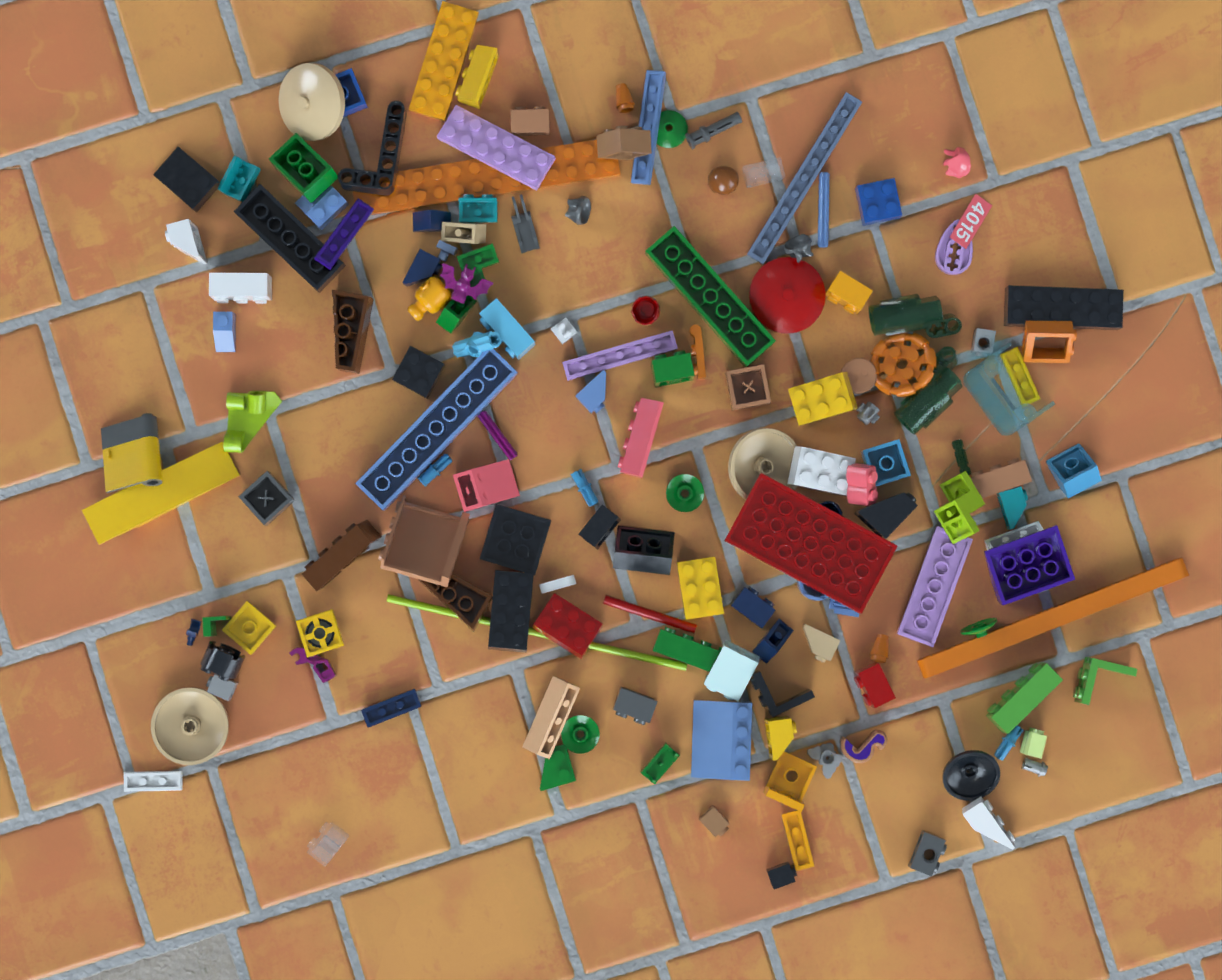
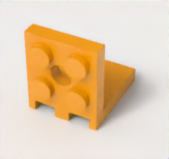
M784 751L778 758L763 793L771 799L802 812L805 806L802 800L817 766ZM795 771L797 773L796 780L788 781L786 778L787 772Z

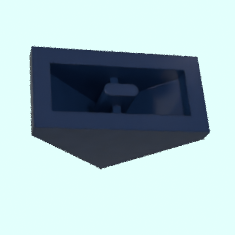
M431 209L413 212V232H441L442 222H451V212Z

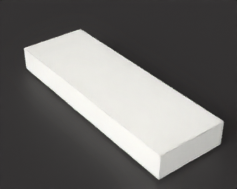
M183 771L124 772V792L183 790Z

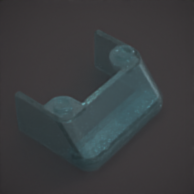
M1011 342L1002 346L963 376L964 386L997 431L1003 436L1015 433L1055 405L1054 401L1049 402L1038 411L1031 404H1022L1015 408L993 378L1002 369V363L997 355L1012 345Z

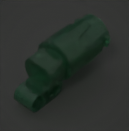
M918 294L882 300L880 304L868 306L869 319L874 336L881 334L890 336L923 329L929 337L938 338L957 334L962 328L961 321L954 314H942L940 299L937 296L920 299ZM955 320V326L948 328V322ZM934 324L936 327H934V328H933L934 330L931 331L930 329L932 328V325Z
M944 347L936 353L937 363L934 370L938 369V371H933L934 376L923 389L917 390L916 394L907 396L900 403L901 406L894 412L896 418L913 435L918 433L923 427L926 429L953 404L951 397L963 387L961 380L951 371L958 363L956 351L952 347ZM946 355L953 356L951 360H944Z

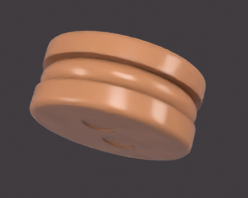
M854 358L848 361L841 370V372L848 373L853 394L866 393L876 383L877 374L874 375L876 368L867 359Z

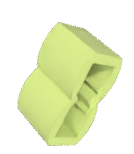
M1031 727L1029 731L1025 730L1020 753L1042 759L1047 736L1044 735L1045 731Z

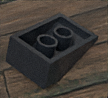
M177 147L153 174L196 213L218 189L220 184L213 175L180 147Z

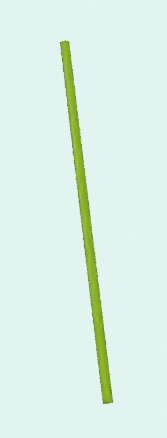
M389 594L387 597V602L458 618L446 607ZM483 616L479 623L490 626L491 618ZM529 627L528 635L548 639L532 627ZM593 642L589 649L686 671L687 663Z

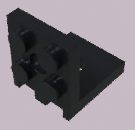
M755 671L752 675L753 678L750 679L755 690L758 689L761 694L758 696L762 707H767L770 715L773 717L815 698L812 690L807 689L775 704L761 672Z

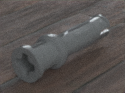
M735 112L707 127L701 126L699 130L691 134L686 133L685 138L690 148L694 149L696 145L704 141L707 143L711 140L710 137L742 123L741 116L738 112Z

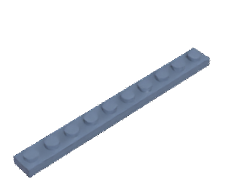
M847 92L845 93L747 253L749 257L764 264L856 114L862 101Z

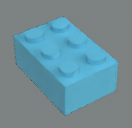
M497 298L479 313L481 324L487 330L491 328L493 332L497 331L500 334L501 344L504 343L506 345L505 351L512 359L516 357L519 360L536 345L535 341Z

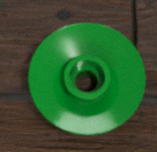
M662 111L657 145L663 148L677 147L683 143L685 134L688 133L687 122L676 111ZM667 125H671L673 129L671 131H667L665 127Z
M681 474L669 482L666 488V498L670 506L675 510L691 512L701 505L704 499V488L700 480L695 476ZM682 490L688 491L687 497L681 495Z
M988 618L970 624L961 629L960 633L962 635H976L977 638L986 636L988 634L987 630L996 624L997 618Z
M577 715L568 719L561 732V738L565 747L577 754H584L593 750L600 737L596 722L585 715ZM579 730H582L584 732V736L582 738H579L577 736V732Z

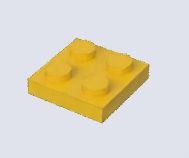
M246 601L222 631L252 655L277 625L249 601Z

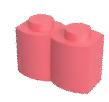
M854 463L847 467L848 503L870 506L876 503L878 492L875 484L878 474L875 466Z

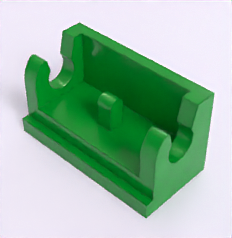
M665 743L640 772L653 784H656L680 755Z

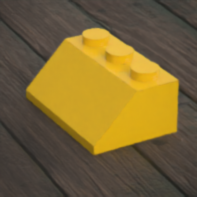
M476 45L475 50H471L468 58L471 61L470 65L465 67L462 78H464L463 84L458 86L455 96H458L459 103L480 110L499 58L498 48Z
M788 716L764 719L769 757L773 761L778 760L794 739L793 733H797L795 721Z

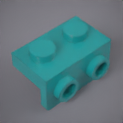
M234 156L229 163L224 177L220 181L218 190L231 198L243 202L250 193L261 169Z
M465 194L463 198H458L459 222L498 223L497 198H493V195L484 194L482 198H474L472 194Z

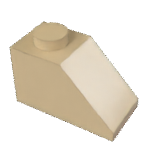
M442 222L441 241L471 244L486 243L487 224Z
M804 624L803 630L810 650L815 654L814 658L824 663L826 660L831 661L840 640Z

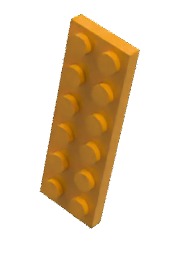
M442 1L409 111L446 121L479 12Z

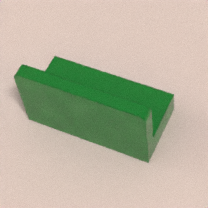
M231 616L202 617L203 637L217 636L216 620H231Z

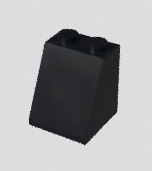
M903 492L857 510L854 514L875 534L887 539L918 505L915 503L917 500L909 492L906 494Z

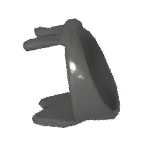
M581 196L578 199H568L569 209L565 216L577 225L586 224L591 211L589 198Z
M801 234L789 239L784 245L785 254L796 258L797 262H800L802 257L813 256L811 252V238L808 235Z

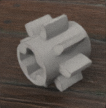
M871 402L867 404L861 403L858 409H856L859 412L857 418L866 425L870 422L874 424L880 418L877 415L880 410Z

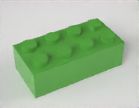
M1034 663L1028 669L1030 673L1027 676H1021L1014 683L1016 686L1011 691L1008 689L1002 694V700L998 704L994 703L988 708L987 711L989 713L986 716L1001 732L1009 734L1063 681L1047 663Z

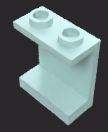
M725 640L710 673L705 678L704 685L710 691H718L724 694V697L728 700L739 701L759 663L760 656Z

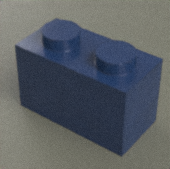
M744 587L730 606L757 626L763 628L776 611L773 608L775 604L767 598L764 600L757 596L759 592L752 587L748 589Z

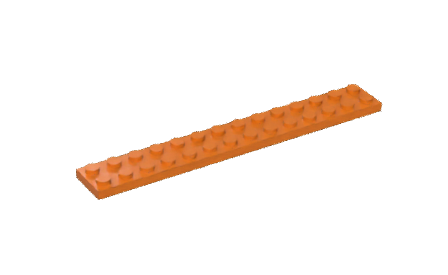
M597 139L540 148L554 155L556 159L539 188L620 175L618 159L598 158ZM477 159L398 171L395 189L392 194L385 196L353 192L354 203L359 198L374 209L371 215L457 202L458 198H463L465 194H472L474 198H482L484 194L494 196L532 190V188ZM365 179L362 181V184L367 185L371 180ZM383 182L381 187H387L390 182Z

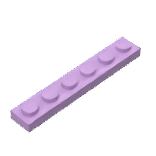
M672 330L562 363L567 381L677 350L678 347Z

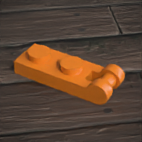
M695 324L691 326L689 333L694 338V345H691V354L696 357V364H693L694 375H697L699 380L706 378L702 330L699 325Z

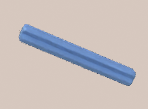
M821 172L819 174L818 247L820 248L828 247L830 174L828 172Z

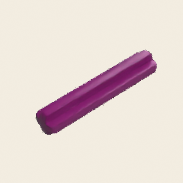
M485 410L479 413V420L507 458L513 460L517 457V452Z

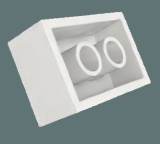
M209 273V296L220 304H227L229 300L236 301L238 304H247L248 300H253L257 304H266L267 300H272V277L268 273Z
M795 446L787 484L847 496V467L854 464L856 458Z

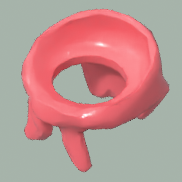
M956 147L954 151L944 149L946 155L953 156L946 159L943 163L944 166L948 165L946 175L957 178L968 175L971 163L970 156L966 150L961 147Z

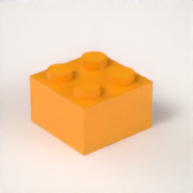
M839 271L825 294L828 296V301L835 305L837 303L841 304L846 312L853 315L854 313L858 314L862 310L873 290Z

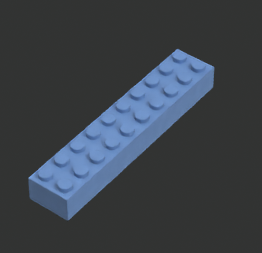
M494 349L483 351L355 484L385 511L513 380L518 372Z

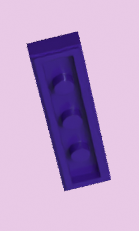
M358 198L314 259L331 270L374 209Z

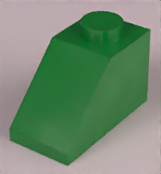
M469 295L466 296L464 304L452 299L443 309L436 323L451 334L461 324L478 300H474Z

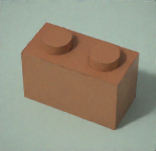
M535 106L534 109L515 107V110H511V134L515 136L550 135L549 109H545L544 106Z

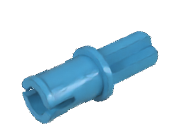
M444 454L433 465L430 464V467L417 477L419 481L426 487L434 478L441 475L440 472L452 463L451 457L448 454Z
M582 469L572 473L571 476L579 488L578 492H581L587 505L591 507L597 504L598 499L591 488L592 484L588 483Z
M1017 725L1005 738L1002 737L1003 741L995 751L994 756L999 760H1004L1011 748L1016 746L1015 743L1024 730Z

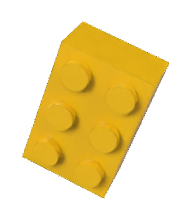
M841 372L788 389L799 426L858 409L847 372Z
M715 557L677 562L685 620L724 614Z

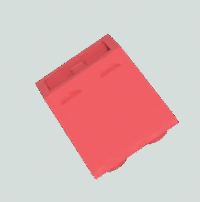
M509 459L453 475L464 512L520 496Z

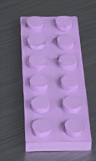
M455 105L437 135V139L536 191L556 159L554 155Z
M936 526L899 625L898 635L934 647L973 539L967 537L952 544L944 528Z

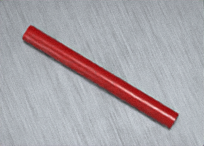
M608 595L605 596L603 602L605 605L693 634L697 627L696 624Z

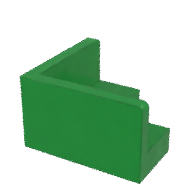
M493 244L457 256L462 271L465 264H468L467 268L471 270L476 267L473 274L474 277L470 281L471 287L477 285L481 279H485L482 272L483 268L500 263Z

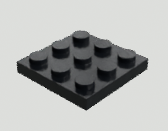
M496 504L480 559L535 575L551 520Z

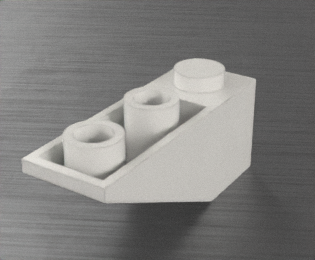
M982 796L962 808V814L975 831L1012 850L1015 848L1013 834L1010 831L1006 832L1003 827L1005 825L999 815H994L992 812L993 807L988 800L984 801Z

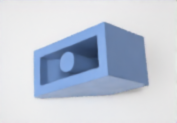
M213 312V335L216 352H235L236 314L233 312Z
M604 370L600 372L575 396L591 414L594 411L597 414L605 406L603 402H605L606 372Z

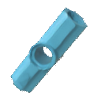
M497 331L486 333L474 332L470 338L453 344V354L457 358L466 356L479 357L483 351L500 346V334Z

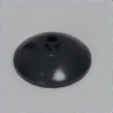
M979 750L965 751L954 756L946 764L942 780L945 789L951 796L960 800L972 801L980 796L982 798L987 796L996 788L1000 780V768L995 758L986 752Z

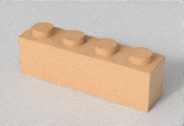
M552 677L522 746L523 748L550 759L579 693V687L557 677Z

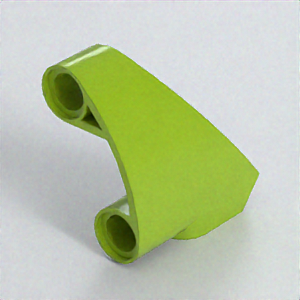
M275 391L227 393L228 427L224 436V452L242 453L264 423L282 403L281 398Z

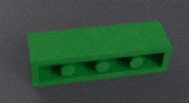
M665 627L664 630L660 629L652 651L700 669L711 671L722 647L716 650L711 648L712 644L701 640V643L693 641L694 637L683 633L681 637L675 634L676 630Z

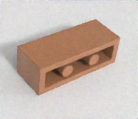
M1019 458L1007 461L1009 464L1007 466L1001 467V464L989 467V472L983 473L980 470L971 473L972 482L982 498L1032 482L1026 461H1019Z

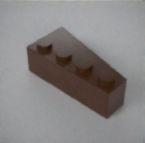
M332 290L336 369L360 374L374 299L366 295Z

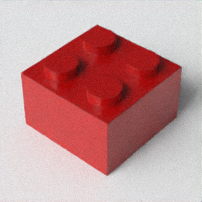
M874 662L854 672L856 676L853 678L857 687L862 688L865 693L862 697L866 705L877 708L896 698L879 663Z

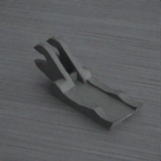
M521 194L520 199L524 213L519 214L513 196L512 201L516 215L511 216L521 253H525L534 249H540L530 211L527 212Z

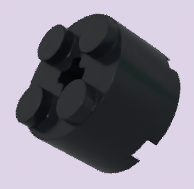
M210 641L200 663L202 665L201 670L209 674L213 672L223 681L228 682L229 679H235L245 659V655L240 656L241 652L223 643L220 646H216L215 641Z

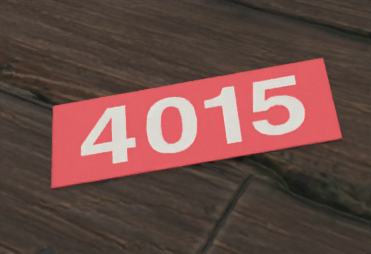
M975 194L950 238L967 249L992 205Z

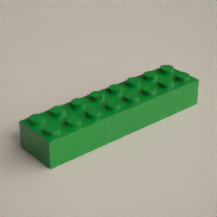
M675 226L645 251L646 256L745 368L776 342Z

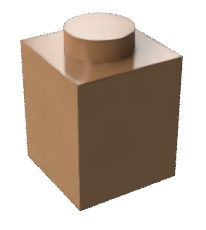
M713 805L699 818L715 837L718 834L721 837L729 829L727 827L729 822Z

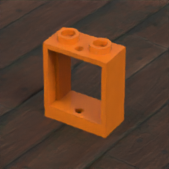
M1026 321L1021 347L1023 362L1069 363L1070 355L1074 354L1073 341L1077 339V330L1073 329L1072 321ZM1035 337H1066L1064 348H1033Z

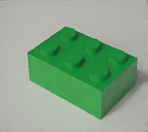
M297 133L268 158L273 166L310 203L338 179L334 169Z
M685 350L674 352L671 357H667L666 354L655 356V360L651 362L655 388L692 381L695 376L691 355L686 353Z

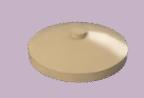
M305 63L294 67L284 77L280 86L278 101L280 114L287 128L293 134L297 133L303 140L307 141L322 140L331 136L341 124L345 111L344 92L336 75L321 64Z
M770 428L755 429L743 435L734 445L728 461L729 478L736 492L746 500L760 473L795 490L797 486L787 483L794 449L797 446L796 443L787 434Z
M188 687L169 693L158 703L151 719V734L157 749L167 759L182 765H197L213 758L223 748L229 733V718L225 707L216 696L200 688Z

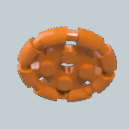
M899 331L889 334L890 337L885 340L881 339L871 352L872 358L870 362L876 368L874 375L877 374L875 386L881 392L890 396L891 394L897 395V397L914 395L917 390L924 389L934 376L933 370L937 363L934 348L930 347V342L926 338L915 332L910 334L908 331ZM911 341V346H906V342ZM891 344H895V346L891 347L890 349L887 348ZM924 350V354L920 356L918 352ZM879 358L884 359L883 364L878 363ZM901 361L908 362L904 369L898 368V364ZM922 366H926V370L921 371ZM886 374L888 377L882 379L880 376ZM916 378L917 382L911 385L909 381Z

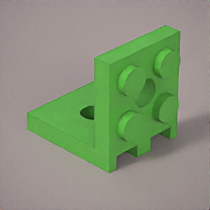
M1085 657L1083 667H1080L1077 678L1080 680L1073 692L1074 702L1090 704L1098 668L1130 676H1136L1138 669Z

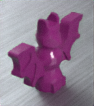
M442 263L443 270L440 276L445 280V288L454 290L450 299L464 304L466 296H472L476 300L480 294H488L489 287L493 285V282L481 279L477 285L471 287L470 281L474 277L473 274L476 267L471 270L467 268L468 264H465L464 270L461 272V278L456 281L454 278V267Z

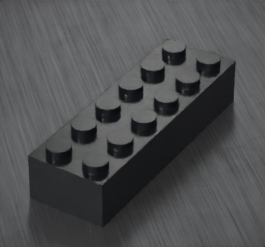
M261 184L234 210L238 217L318 293L346 266L338 259L331 270L316 261L314 258L324 244Z
M1008 285L1005 288L1004 326L1025 327L1026 321H1072L1073 329L1119 330L1123 328L1124 290Z

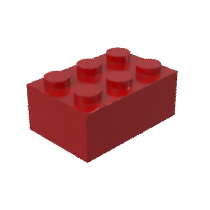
M554 593L533 624V629L582 659L602 629L603 623Z

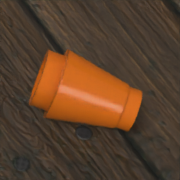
M621 83L616 85V108L620 113L633 111L635 103L627 84Z
M877 634L870 653L871 661L886 663V659H889V636Z

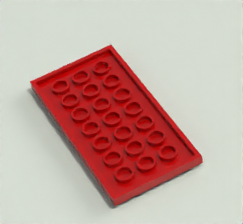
M760 473L724 540L859 614L863 613L898 547L894 543L763 473Z

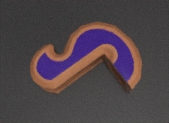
M873 730L857 749L843 736L839 743L845 757L855 763H865L874 755L875 746L880 750L883 749L887 744L888 738L883 731Z

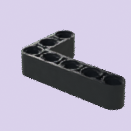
M393 101L388 105L377 172L350 168L342 169L338 173V180L344 190L385 196L394 192L406 123V110L402 102ZM399 109L401 113L394 115L393 111ZM393 127L399 128L395 133H391L390 129ZM390 145L396 146L392 151L386 150ZM387 163L393 164L390 169L384 168ZM345 177H352L350 182H343ZM365 179L371 180L367 185L362 184V181ZM383 182H390L387 187H381Z

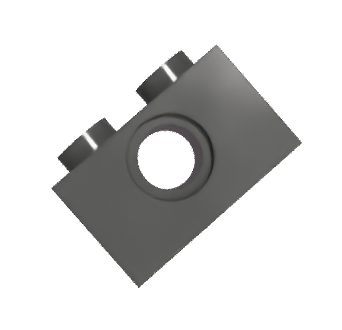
M922 830L908 867L932 877L933 873H937L940 863L938 860L940 855H944L946 851V840ZM927 849L933 850V856L930 859H925L924 852Z

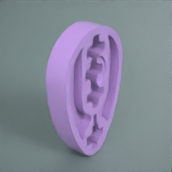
M955 220L944 231L935 252L937 267L948 275L961 274L970 266L972 261V241L967 249L957 243V246L960 247L955 253L958 256V259L954 261V265L957 268L950 271V267L947 266L952 260L948 257V255L953 253V248H950V245L955 243L950 238V235L954 230L953 227H956L959 220Z

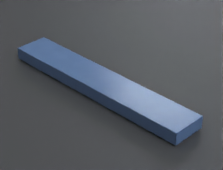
M646 70L639 127L650 131L652 154L634 158L631 176L632 184L651 185L666 80L665 71Z

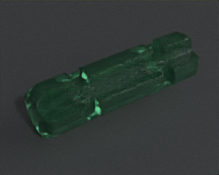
M961 439L952 442V446L956 451L954 453L958 467H960L959 471L960 473L966 471L968 475H971L970 467L967 465L969 464L965 449H963V441Z

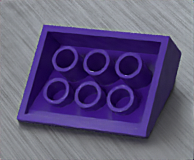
M1057 525L984 551L992 586L997 601L1001 605L1012 603L1075 580Z

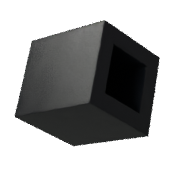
M788 861L766 869L774 890L796 882L794 878L797 876L794 865L790 866Z

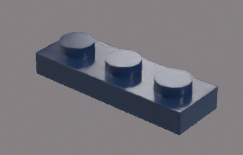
M413 689L362 709L361 712L367 728L420 708L422 705L416 690Z

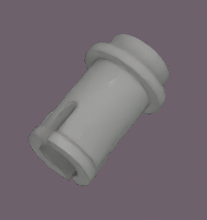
M1027 757L1024 759L1025 762L1022 764L1023 770L1036 773L1038 777L1046 775L1048 766L1045 765V762L1039 763Z

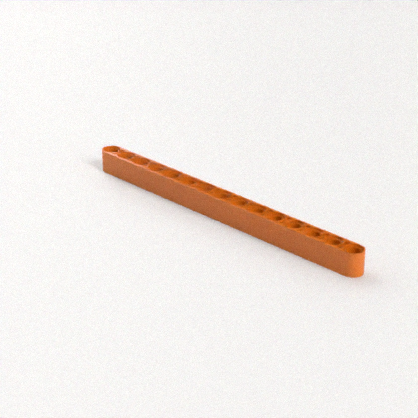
M1183 557L1174 559L987 632L986 636L974 637L917 660L918 666L924 679L1183 579L1189 576Z

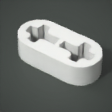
M571 575L539 584L541 594L577 583L575 576Z

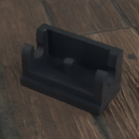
M601 505L578 535L598 550L621 519L604 505Z

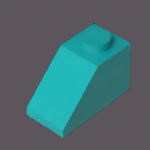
M1021 486L997 493L1007 530L1015 528L1027 505L1028 496L1026 490H1022Z

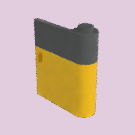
M145 413L141 417L101 428L106 493L141 483L145 486H158L162 484L156 416H153L151 413Z

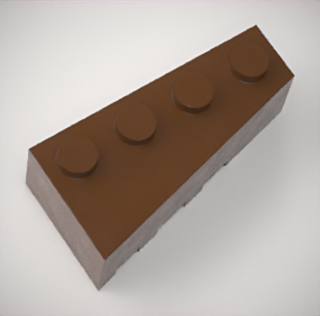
M368 520L357 525L355 523L350 525L345 530L347 532L346 535L343 537L341 535L332 542L333 546L329 550L325 548L318 554L320 558L316 562L312 560L304 567L306 571L302 575L316 592L339 575L342 569H345L354 562L356 556L358 557L368 550L371 543L378 541L382 537Z
M453 574L451 575L448 587L418 579L473 632L493 599L490 594Z

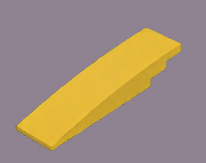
M222 441L162 470V484L158 486H145L141 483L127 487L83 509L82 512L98 544L101 545L240 476L229 453L224 452Z

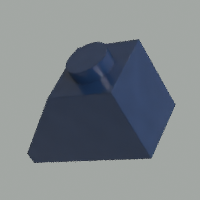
M420 249L402 282L403 285L408 287L427 281L434 275L438 276L442 269L441 259Z
M778 619L752 652L760 656V659L767 664L778 653L794 630L781 619Z

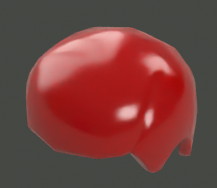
M642 296L634 301L631 313L635 322L649 325L658 319L660 306L655 298Z

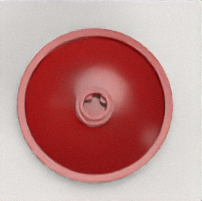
M793 257L777 258L766 263L755 274L749 289L750 307L756 319L769 330L782 334L797 333L811 326L822 313L826 299L825 286L820 274L809 263L803 260L797 262L796 258Z

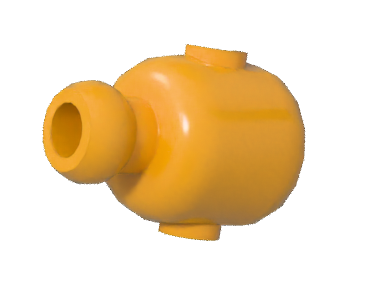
M432 276L419 286L415 292V298L418 301L408 306L407 311L416 321H419L423 318L426 311L434 314L443 310L451 300L452 291L449 288L446 289L445 284L437 276Z

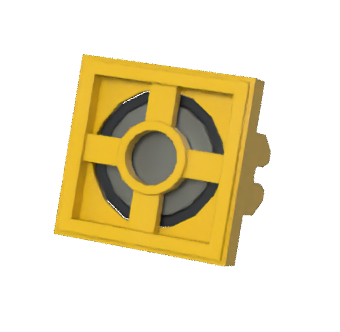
M333 609L296 621L307 658L345 646Z

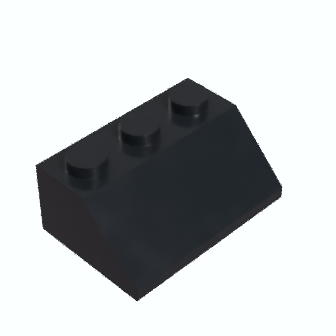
M618 525L613 568L670 575L675 532Z

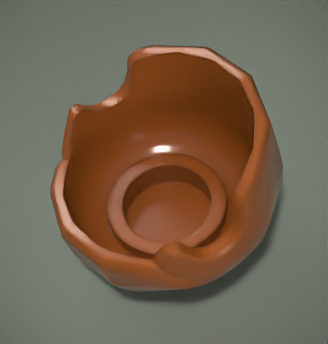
M719 166L713 169L708 176V185L714 193L730 194L735 191L739 184L737 172L728 166Z

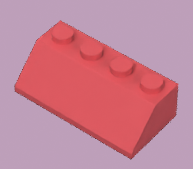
M641 398L640 402L636 401L633 411L637 413L636 418L630 421L628 431H632L630 439L626 438L623 446L626 453L624 457L620 456L618 468H621L620 473L642 479L664 402Z

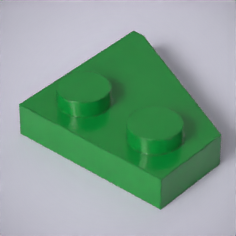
M564 744L555 746L550 759L545 758L540 791L576 781L568 750Z

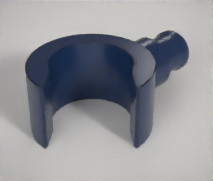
M191 619L190 628L186 632V635H188L187 645H193V641H195L199 633L201 621Z

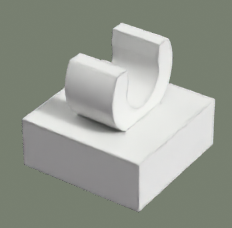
M564 318L551 328L562 345L578 333L567 318Z

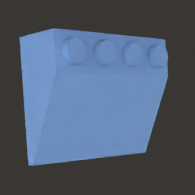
M693 700L691 777L750 781L752 702Z

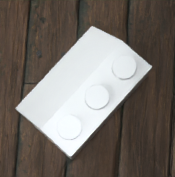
M185 219L166 225L165 236L167 242H170L178 250L200 263L208 264L198 227L191 220Z

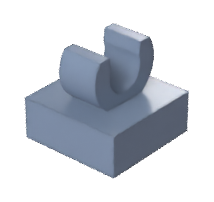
M441 240L438 241L436 246L441 249L438 258L446 262L449 253L455 256L458 248Z

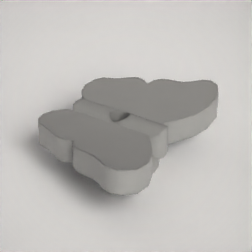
M827 743L807 750L809 757L819 760L818 763L822 765L824 777L827 779L831 778L832 774L836 771V767L842 761V756L834 751V745Z

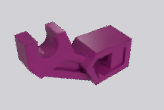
M297 647L289 652L291 656L296 653L300 655V659L295 662L296 665L304 663L313 664L314 671L323 683L337 676L329 660L319 655L307 658L304 648ZM325 663L328 669L321 673L317 666L318 664Z

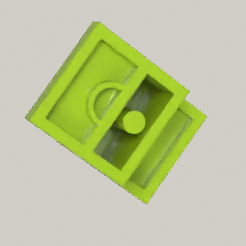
M964 471L940 484L949 502L934 510L952 544L980 531L970 513L985 505L971 477Z

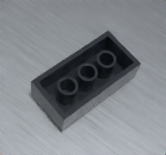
M495 570L488 642L489 650L527 653L533 573Z

